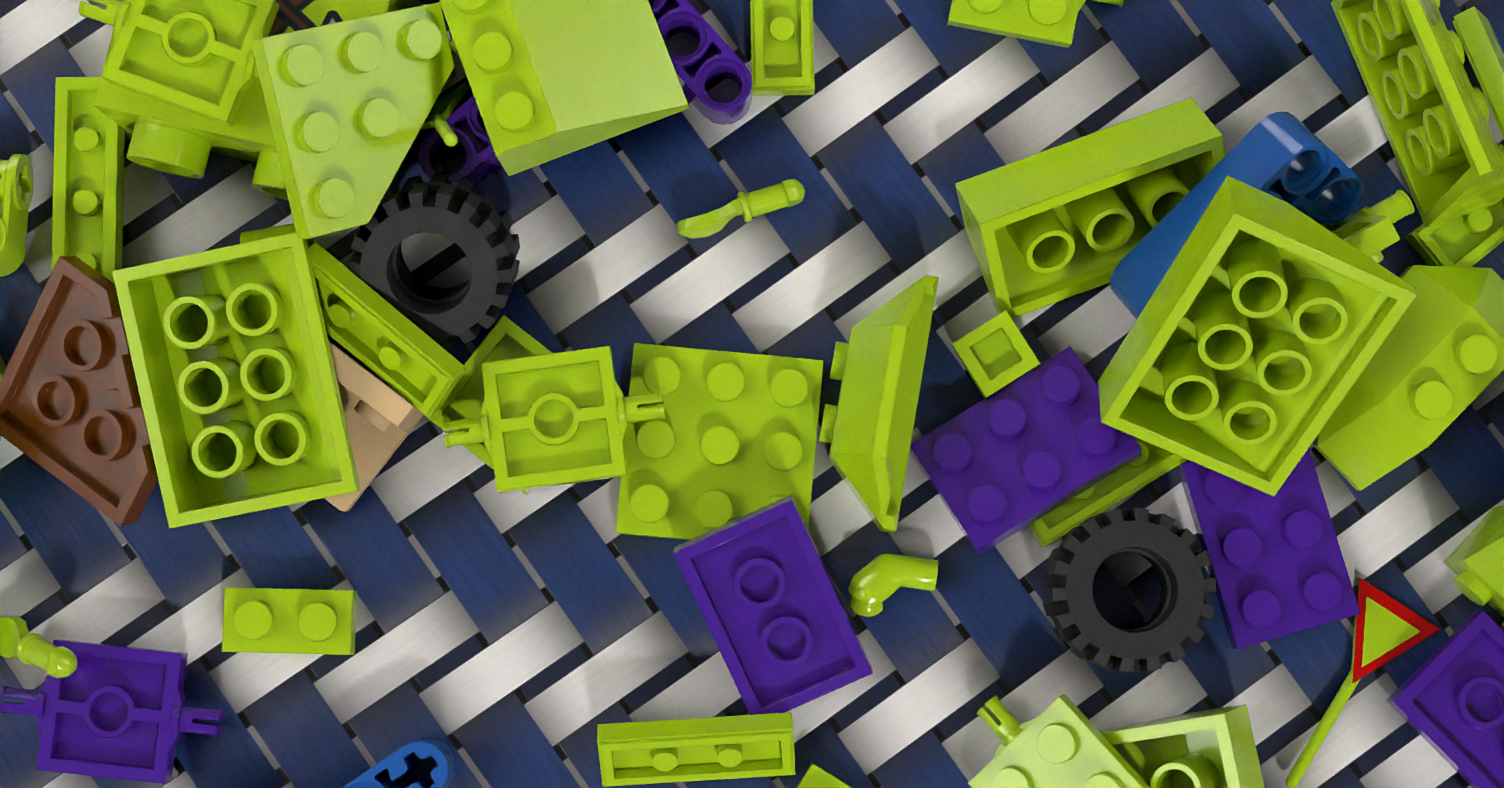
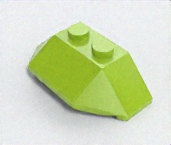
M1412 265L1399 276V278L1415 288L1416 297L1313 441V446L1356 490H1363L1429 447L1504 370V280L1492 268Z
M925 275L852 326L848 343L839 341L835 343L829 379L840 380L841 386L838 404H825L819 441L831 443L828 459L877 528L882 532L894 533L897 531L939 279L936 276Z

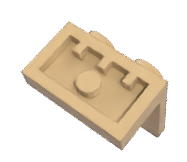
M329 341L361 490L324 499L340 511L347 512L424 414Z

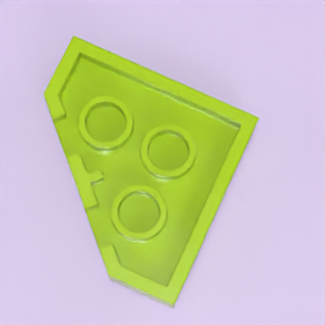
M440 2L251 40L298 239H310L370 222L454 68Z

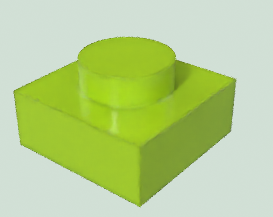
M1007 310L951 344L984 398H987L1040 364Z

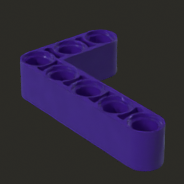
M656 0L651 9L665 45L671 36L682 32L692 34L699 41L697 49L687 56L673 55L668 51L684 95L704 117L713 123L726 125L733 124L742 119L749 111L752 101L751 74L746 65L688 0ZM728 78L740 86L741 93L731 102L720 103L708 96L706 91L709 85L717 79ZM474 95L446 119L458 138L455 146H447L436 128L429 132L421 142L418 151L419 165L429 180L434 173H438L436 172L437 158L448 149H461L466 152L467 157L465 165L460 171L448 175V184L458 185L461 177L475 182L472 187L473 189L501 165L495 155L488 133L483 129V119Z

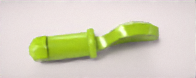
M789 179L746 194L739 192L737 193V199L719 209L679 221L677 223V230L680 235L691 239L706 238L720 232L736 216L742 215L745 222H750L752 217L794 206L803 201L805 189L796 179Z
M0 616V656L9 659H19V661L26 665H35L47 671L46 674L54 678L68 677L76 670L77 658L71 650L64 646L57 647L45 641V638L40 634H29L26 621L19 616Z

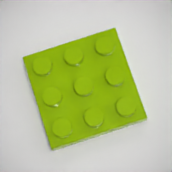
M634 343L629 396L662 391L664 404L639 407V409L664 406L666 419L658 418L627 423L628 428L624 439V450L628 476L621 477L615 533L691 540L791 494L807 528H809L824 360Z

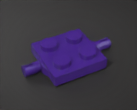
M53 640V645L57 647L64 646L75 654L77 668L71 675L65 678H54L47 675L40 690L3 686L0 691V698L24 701V703L0 702L1 714L11 713L36 716L40 735L36 770L166 784L172 780L175 749L183 732L219 737L223 729V724L198 721V719L222 721L224 720L223 709L186 706L183 688L188 653L70 640Z

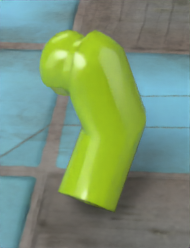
M890 553L880 554L853 575L848 587L851 594L849 599L851 609L860 616L872 617L882 611L883 601L889 598L899 587L934 591L938 574V560Z

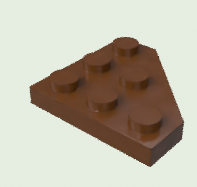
M59 256L0 380V435L120 526L137 523L158 481L116 287L113 282L78 257Z

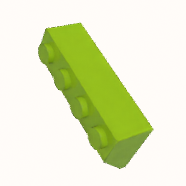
M1192 97L955 184L966 233L997 314L1007 310L1010 317L1015 318L1110 283L1113 270L1120 261L1225 157L1222 134Z

